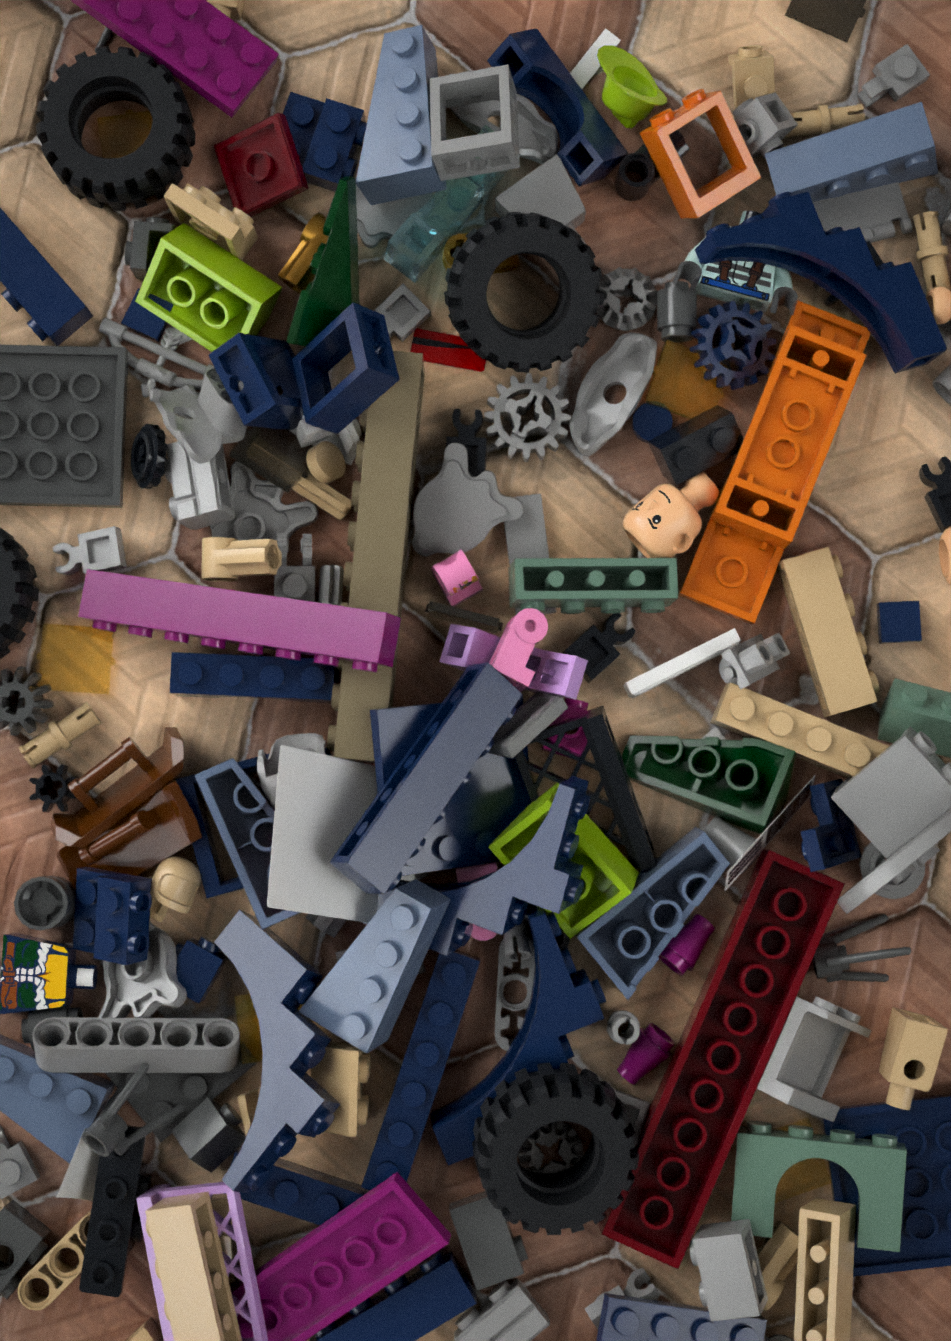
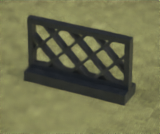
M604 706L588 710V713L549 726L529 744L538 742L551 748L543 767L527 761L523 749L515 756L531 802L540 797L537 789L543 777L558 783L567 780L547 770L556 751L577 761L570 777L577 775L582 764L597 770L601 780L595 792L588 789L586 791V795L590 796L591 799L586 814L589 816L595 802L611 808L614 818L608 830L597 825L598 828L608 839L625 846L629 856L628 861L635 869L640 868L643 871L657 866V854ZM579 727L583 728L587 739L581 755L559 745L565 732ZM558 735L555 742L546 739ZM589 749L591 750L594 761L586 758ZM531 771L539 774L535 782ZM603 786L608 799L599 795ZM616 825H618L621 836L613 833Z

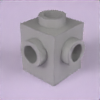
M777 93L756 97L754 100L752 98L748 99L733 111L734 120L752 158L762 155L766 159L765 153L782 148L784 144L781 140L798 125Z

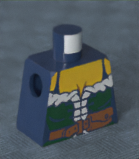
M20 933L3 935L0 1014L57 1008L72 1004L74 989L95 990L98 976L97 965L76 964V950L73 949V945Z

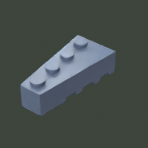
M423 25L384 33L355 182L370 205L447 190L446 180H440L431 156L430 78L438 77L436 49Z
M922 102L765 153L776 195L783 192H791L792 195L809 192L812 202L938 174L935 144Z
M234 758L195 774L198 786L261 929H267L300 914V912L267 907L275 812Z
M694 827L657 858V866L643 870L638 874L630 895L575 935L627 1000L630 999L636 991L638 983L647 971L650 972L659 960V955L673 937L677 936L683 928L685 920L694 908L700 905L730 863L708 835L701 829Z
M417 879L395 888L298 1012L366 1054L387 1042L451 899Z
M0 1034V1111L70 1164L84 1128H89L98 1118L108 1103L115 1084L93 1073L46 1072L37 1065L35 1051L31 1047Z

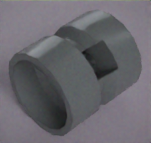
M53 875L31 878L23 883L16 893L14 901L16 915L21 923L30 929L41 931L64 926L74 917L76 892L71 883L63 877Z

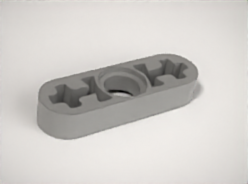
M530 937L531 957L524 961L520 959V969L529 968L528 976L520 973L503 975L504 966L512 969L513 961L505 959L504 938L499 945L494 1034L497 1044L505 1051H508L511 1044L508 1043L507 1036L501 1035V1030L509 1027L510 1014L501 1016V1008L503 1007L511 1011L527 1009L531 1000L535 961L533 941ZM519 980L525 984L527 995L522 1002L514 1004L504 998L503 988L507 982ZM521 1015L517 1017L518 1029L521 1028L524 1017Z

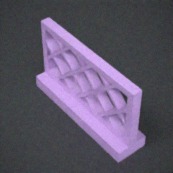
M224 1182L178 1187L162 1184L155 1185L138 1196L136 1200L163 1340L174 1341L170 1321L166 1318L164 1312L165 1298L161 1280L157 1277L155 1271L156 1257L152 1240L146 1231L147 1217L145 1211L163 1198L209 1191L210 1199L213 1194H227L230 1211L226 1217L223 1218L214 1210L213 1213L216 1226L218 1227L219 1238L225 1232L236 1242L238 1252L233 1260L224 1252L222 1253L227 1276L229 1277L232 1273L244 1283L245 1295L241 1301L233 1294L232 1298L236 1316L240 1314L252 1324L254 1337L243 1338L241 1336L242 1341H268L240 1192L232 1191Z

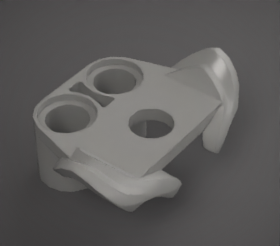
M215 368L206 370L200 393L195 391L193 385H185L172 391H165L155 387L156 383H149L147 388L150 401L155 403L162 415L166 428L178 440L183 450L193 461L199 464L206 463L218 453L222 444L239 442L244 439L247 426H244ZM240 381L238 383V389L242 390L244 384L242 381ZM176 414H185L191 417L192 419H184L177 416Z

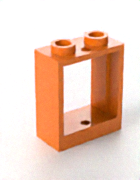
M704 89L696 90L682 99L684 105L677 110L672 111L670 108L653 116L649 120L651 126L640 132L642 140L680 218H699L761 179L760 173L722 92L705 93ZM706 112L732 168L695 191L669 135Z

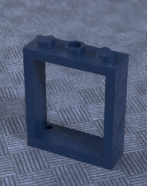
M326 747L325 754L332 756L330 749ZM258 757L237 762L246 775L257 772ZM195 774L175 779L198 821L202 838L192 845L206 898L244 889L239 877L224 881Z

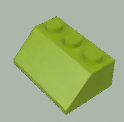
M183 223L161 237L135 302L213 352L238 333L257 336L269 319L283 287ZM149 294L174 304L171 311L169 312L148 298Z
M558 782L529 804L489 845L488 848L504 866L511 862L536 834L548 815L559 786ZM585 814L582 820L578 821L575 832L576 835H579L578 847L572 859H568L583 865L580 879L584 880V888L581 897L576 904H572L561 913L557 914L554 912L559 927L570 939L630 895L639 874L587 814Z

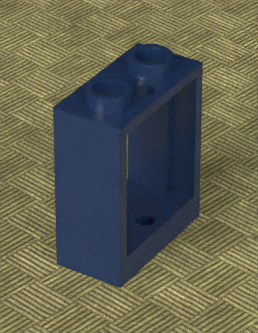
M354 302L292 358L305 422L335 434L341 432L400 380L385 316ZM352 351L356 369L332 389L328 371Z
M238 333L208 355L244 426L293 430L298 427L304 413L292 361L295 355L288 342ZM240 381H242L244 384L242 390L238 389V383ZM280 386L283 390L282 395L278 393V389Z

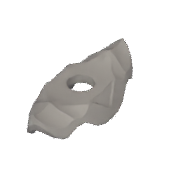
M517 94L520 157L543 164L557 154L558 135L556 128L552 123L545 121L539 115L534 105L526 97ZM500 99L450 107L452 112L469 129L477 134L501 131L500 128L488 121V118L491 116H500Z
M629 332L622 334L612 348L598 358L587 372L577 393L575 409L569 423L574 445L585 457L593 455L622 428L639 404L652 376L656 360L657 342L653 338L641 333ZM613 385H622L627 391L625 398L617 404L608 403L605 400L607 390Z

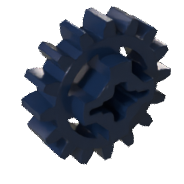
M729 301L724 303L723 306L719 304L709 308V314L700 316L697 319L703 328L691 332V336L698 339V344L690 347V352L699 353L700 359L694 363L695 368L705 366L707 370L703 378L706 381L717 377V388L730 385L731 390L743 388L744 384L749 386L757 383V376L766 375L769 372L764 363L773 361L775 355L768 352V347L776 344V339L767 338L766 332L772 328L771 323L762 325L759 322L763 315L761 310L750 314V304L747 302L737 307L735 301Z

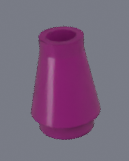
M696 914L692 920L683 926L677 936L670 940L659 955V959L680 976H683L687 970L692 971L715 927L706 918Z
M649 1023L645 1029L641 1027L638 1039L631 1044L625 1058L618 1066V1073L629 1083L636 1085L642 1077L672 1055L670 1050L675 1045V1042L665 1031L653 1023Z

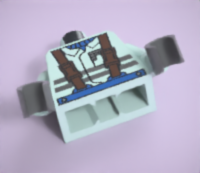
M748 210L743 211L739 225L746 219L761 213ZM699 244L688 253L685 261L680 263L673 278L674 284H677L679 279L689 281L691 284L689 291L693 292L696 290L698 295L724 302L735 301L736 305L747 302L750 304V309L761 310L765 313L772 301L771 313L776 314L778 306H785L790 310L789 315H794L798 299L796 291L793 290L789 270L749 261L727 260L700 264L695 252Z

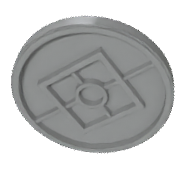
M951 808L837 899V904L842 910L848 914L890 880L897 885L916 870L912 865L914 861L922 866L937 854L940 849L936 846V843L951 832Z

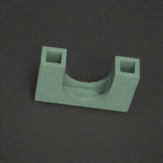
M747 1121V1127L740 1126L737 1134L731 1221L750 1219L753 1236L772 1238L775 1194L782 1175L791 1166L800 1161L821 1158L835 1162L843 1167L857 1185V1248L900 1252L907 1149L905 1143L897 1142L898 1137L888 1134H872V1140L855 1138V1132L841 1129L830 1130V1135L813 1134L812 1127L802 1125H789L788 1131L771 1129V1123L763 1121Z

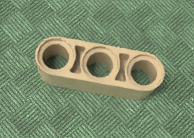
M91 1210L23 1277L17 1291L18 1298L23 1306L35 1311L46 1308L82 1272ZM62 1248H72L79 1256V1264L70 1266L64 1263L61 1256ZM34 1278H41L49 1285V1295L42 1296L35 1293L32 1288V1280Z

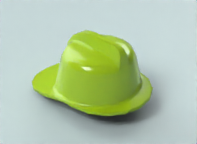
M604 45L598 49L597 57L606 73L602 101L625 128L632 129L638 121L648 117L655 106L667 104V97L658 88L646 67L636 57L612 45Z

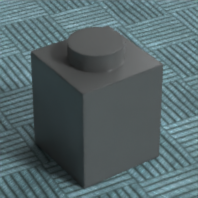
M209 1097L172 1130L173 1135L189 1159L211 1173L242 1145L246 1138V1135L239 1127L242 1119L235 1109L228 1103L221 1106Z

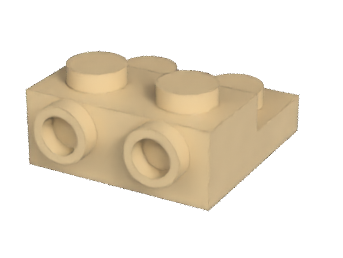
M172 183L163 196L176 222L187 224L242 261L258 239L255 228L252 225L254 221L249 215L235 207L232 211L219 204L221 199L204 186H201L198 190L187 183L184 189H181Z

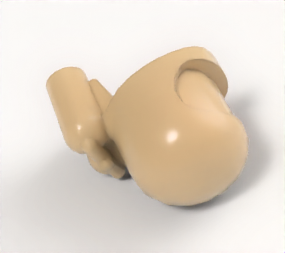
M174 856L165 858L158 865L153 877H148L152 879L150 918L163 922L169 908L186 914L189 912L201 884L200 871L191 861Z

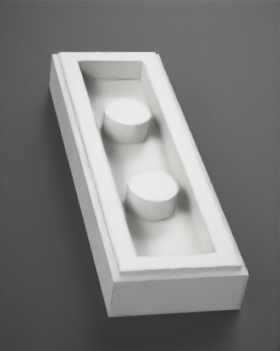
M734 628L627 681L623 687L629 698L632 697L633 699L721 655L726 650L740 644L741 639Z

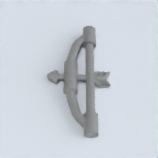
M106 317L100 324L99 332L108 336L111 347H123L120 341L126 340L159 355L157 363L154 364L143 358L138 359L128 351V365L134 368L136 373L149 378L147 384H141L143 397H149L147 387L150 382L155 383L156 381L168 387L181 388L185 385H193L195 390H200L206 370L215 368L211 364L206 366L174 352L177 350L183 335L172 336L168 328L160 342L161 345L128 331L126 326ZM166 359L202 374L203 379L196 380L178 377L176 373L163 368Z

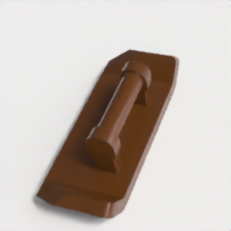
M177 727L165 728L163 746L147 757L133 739L128 737L121 742L122 746L79 779L75 778L67 784L68 788L84 807L75 814H53L51 828L55 840L69 847L87 846L179 775L184 765V744ZM131 758L138 764L94 798L89 793L91 789Z
M174 781L150 796L87 846H65L57 852V858L76 892L77 868L93 867L138 876L159 864L165 858L171 857L202 838V834L191 807L179 785Z

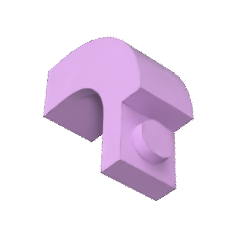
M451 624L439 662L465 671L468 665L489 663L501 637L478 628ZM534 648L525 667L535 671L529 687L524 690L576 700L588 660L574 655Z

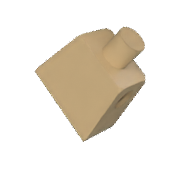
M892 1007L879 1067V1073L890 1082L886 1104L899 1109L910 1110L915 1089L925 1092L930 1091L948 1029L934 1018ZM912 1060L911 1065L904 1069L906 1063Z

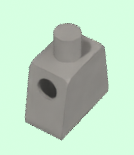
M557 154L495 197V210L501 217L507 216V213L510 212L537 213L561 222L568 228L573 229L577 234L579 233L575 228L585 221V207Z

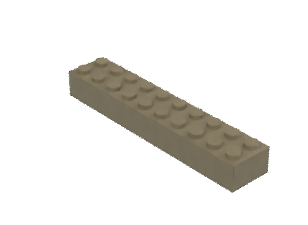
M393 351L400 380L360 414L359 424L362 425V433H365V441H357L355 464L358 465V472L361 473V481L353 482L351 505H354V512L358 513L357 522H349L347 545L350 546V551L354 553L353 562H345L343 586H346V591H350L349 603L342 602L341 606L387 612L401 618L425 368L423 353ZM400 628L393 668L378 665L377 673L352 669L353 661L339 659L337 668L338 671H342L341 684H333L331 708H334V711H338L337 725H329L327 749L334 751L333 757L375 764L370 710L393 707Z

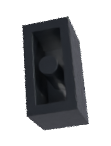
M716 405L649 440L648 444L663 476L675 485H678L737 454L744 438L733 413Z

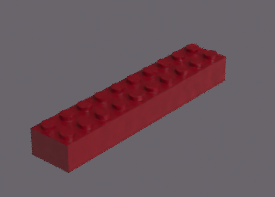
M763 849L647 1112L638 1137V1144L635 1146L639 1153L638 1167L632 1170L635 1177L633 1185L629 1191H621L624 1200L617 1209L613 1210L609 1207L604 1212L606 1218L599 1222V1229L602 1235L679 1269L845 883L818 871L810 872V868L771 850Z

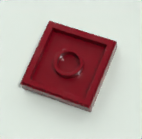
M278 112L214 145L233 208L242 210L250 217L309 189L284 114Z

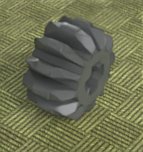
M23 666L17 667L14 674L8 668L0 671V730L9 724L10 734L16 736L20 734L22 727L27 733H32L36 731L35 721L42 724L48 721L47 714L41 708H52L54 702L50 699H43L42 694L48 693L52 688L49 684L37 686L42 676L39 672H34L27 677L26 667ZM20 692L19 698H25V706L16 709L18 704H12L11 697Z

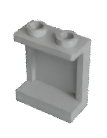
M912 727L905 730L897 741L852 778L848 777L831 796L832 800L886 859L951 808V763L945 764L935 753L937 748L933 741L924 732L920 731L917 733Z
M815 996L813 1003L796 997L757 1089L787 1105L834 1122L840 1107L823 1099V1093L849 1033L854 1031L869 1038L872 1030L858 1024L861 1016Z

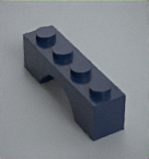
M537 28L509 34L488 58L487 61L491 67L509 65L517 94L533 101L549 116L560 138V148L557 155L579 187L604 179L629 154Z
M172 652L169 693L181 697H251L296 702L331 703L333 684H337L338 668L314 663V658H300V661L272 656Z

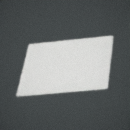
M285 745L280 746L267 907L368 923L376 914L379 894L365 893L330 863V860L377 795L375 766Z

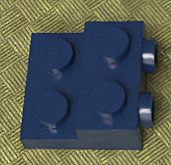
M290 92L283 114L286 116L306 181L309 184L335 192L341 178L346 176L353 177L355 174L357 160L353 159L357 145L363 146L367 125L364 110L326 98L324 103Z
M93 867L77 868L73 949L94 953V959L122 965L147 960L150 943L149 919L152 904L150 894L152 879Z

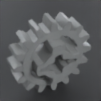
M527 373L525 382L519 383L518 379L513 375L510 377V387L508 389L500 383L496 386L499 398L488 397L487 404L494 411L485 412L484 421L494 424L486 429V434L488 437L496 435L499 437L495 442V448L499 450L506 445L509 448L508 458L510 459L517 452H521L523 461L528 462L530 453L536 452L538 458L543 460L545 458L544 448L548 447L556 452L559 445L555 438L566 439L568 431L561 427V425L569 424L571 415L561 411L568 407L569 402L568 399L557 400V396L560 393L558 385L550 390L546 388L547 377L543 376L537 384L533 383L531 373ZM529 393L528 397L518 401L511 399L516 395ZM544 399L553 410L554 420L544 412L542 407ZM534 404L535 421L530 420L524 426L522 432H520V415H525ZM500 415L511 423L513 428L511 436L503 429ZM535 435L544 437L536 442L525 443L527 438Z

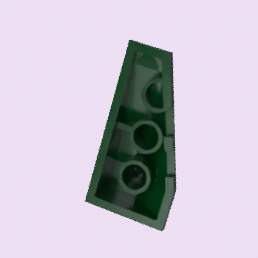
M346 176L339 180L323 227V235L329 237L327 243H321L317 252L314 253L310 267L315 278L313 282L308 284L306 291L302 290L286 341L288 343L306 346L350 304L354 302L360 305L356 178Z
M630 735L622 753V759L630 780L759 834H762L784 809L796 757L795 751L759 738H743V740L719 739V737L679 739L678 736Z

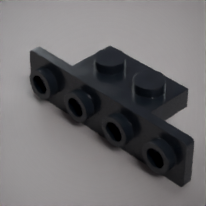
M127 1125L125 1137L141 1127ZM146 1136L132 1144L122 1156L113 1150L108 1157L100 1156L79 1285L81 1292L119 1297L122 1293L128 1253L135 1246V1242L141 1243L143 1238L136 1198L149 1190L152 1184V1176L146 1175L148 1163H142Z

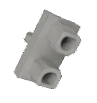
M779 633L765 640L759 634L721 653L723 657L719 664L721 678L727 684L731 682L738 685L741 690L779 670L780 667L776 661L789 655L790 651Z

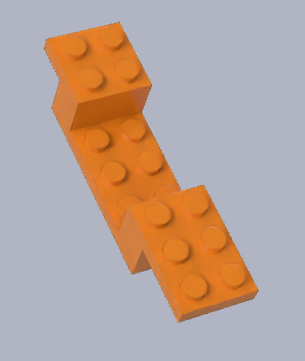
M799 300L797 301L794 315H791L767 374L768 380L729 477L720 490L719 499L714 505L679 596L751 625L755 624L784 549L793 541L867 356L863 353L871 334L867 327Z

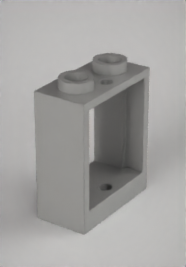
M509 65L430 78L431 156L440 180L445 181L520 168L517 91ZM500 99L501 131L446 139V108Z

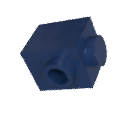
M201 936L199 941L191 938L186 941L185 945L179 942L175 947L178 981L186 989V997L198 1004L205 1000L228 957L220 953L221 949L214 941L204 936Z

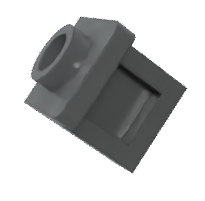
M148 217L146 222L134 221L132 241H127L125 246V264L130 266L136 279L145 278L155 254V243L160 242L161 237L176 228L174 224H170L169 220L160 217Z

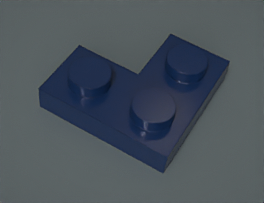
M842 778L809 786L811 791V808L817 816L819 823L818 827L801 831L803 840L801 845L802 853L809 864L810 872L824 870L862 857L852 820L831 798L836 788L843 782Z

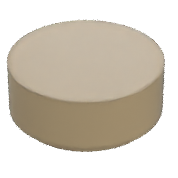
M322 441L308 450L306 456L307 466L310 473L318 481L328 484L344 475L346 469L345 459L336 445L328 441Z

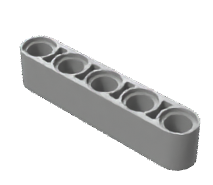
M52 1017L40 1021L32 1032L36 1063L42 1070L52 1073H136L143 1063L149 1065L146 1073H224L234 1069L240 1059L239 1028L234 1022L224 1018ZM182 1044L184 1046L177 1047L174 1045ZM221 1044H223V1045H227V1046L218 1047V1046H216V1045H221Z

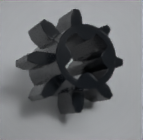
M61 764L56 773H53L49 765H42L44 775L40 778L29 779L32 784L36 785V793L32 794L29 798L30 800L41 799L44 802L43 812L49 813L54 804H57L61 812H67L68 805L66 802L70 799H77L67 784L73 779H79L80 777L69 778L66 776L67 765ZM51 780L62 782L63 787L58 790L59 797L48 794L47 790L53 787Z

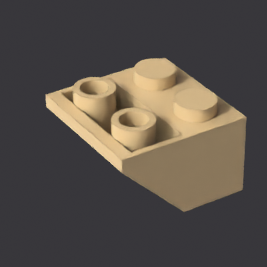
M329 1042L325 1047L326 1053L323 1059L315 1067L311 1068V1077L340 1103V1106L333 1113L335 1117L332 1124L324 1132L356 1137L361 1125H366L367 1120H369L370 1096L362 1094V1083H368V1078H370L371 1054L363 1053V1051L348 1042Z

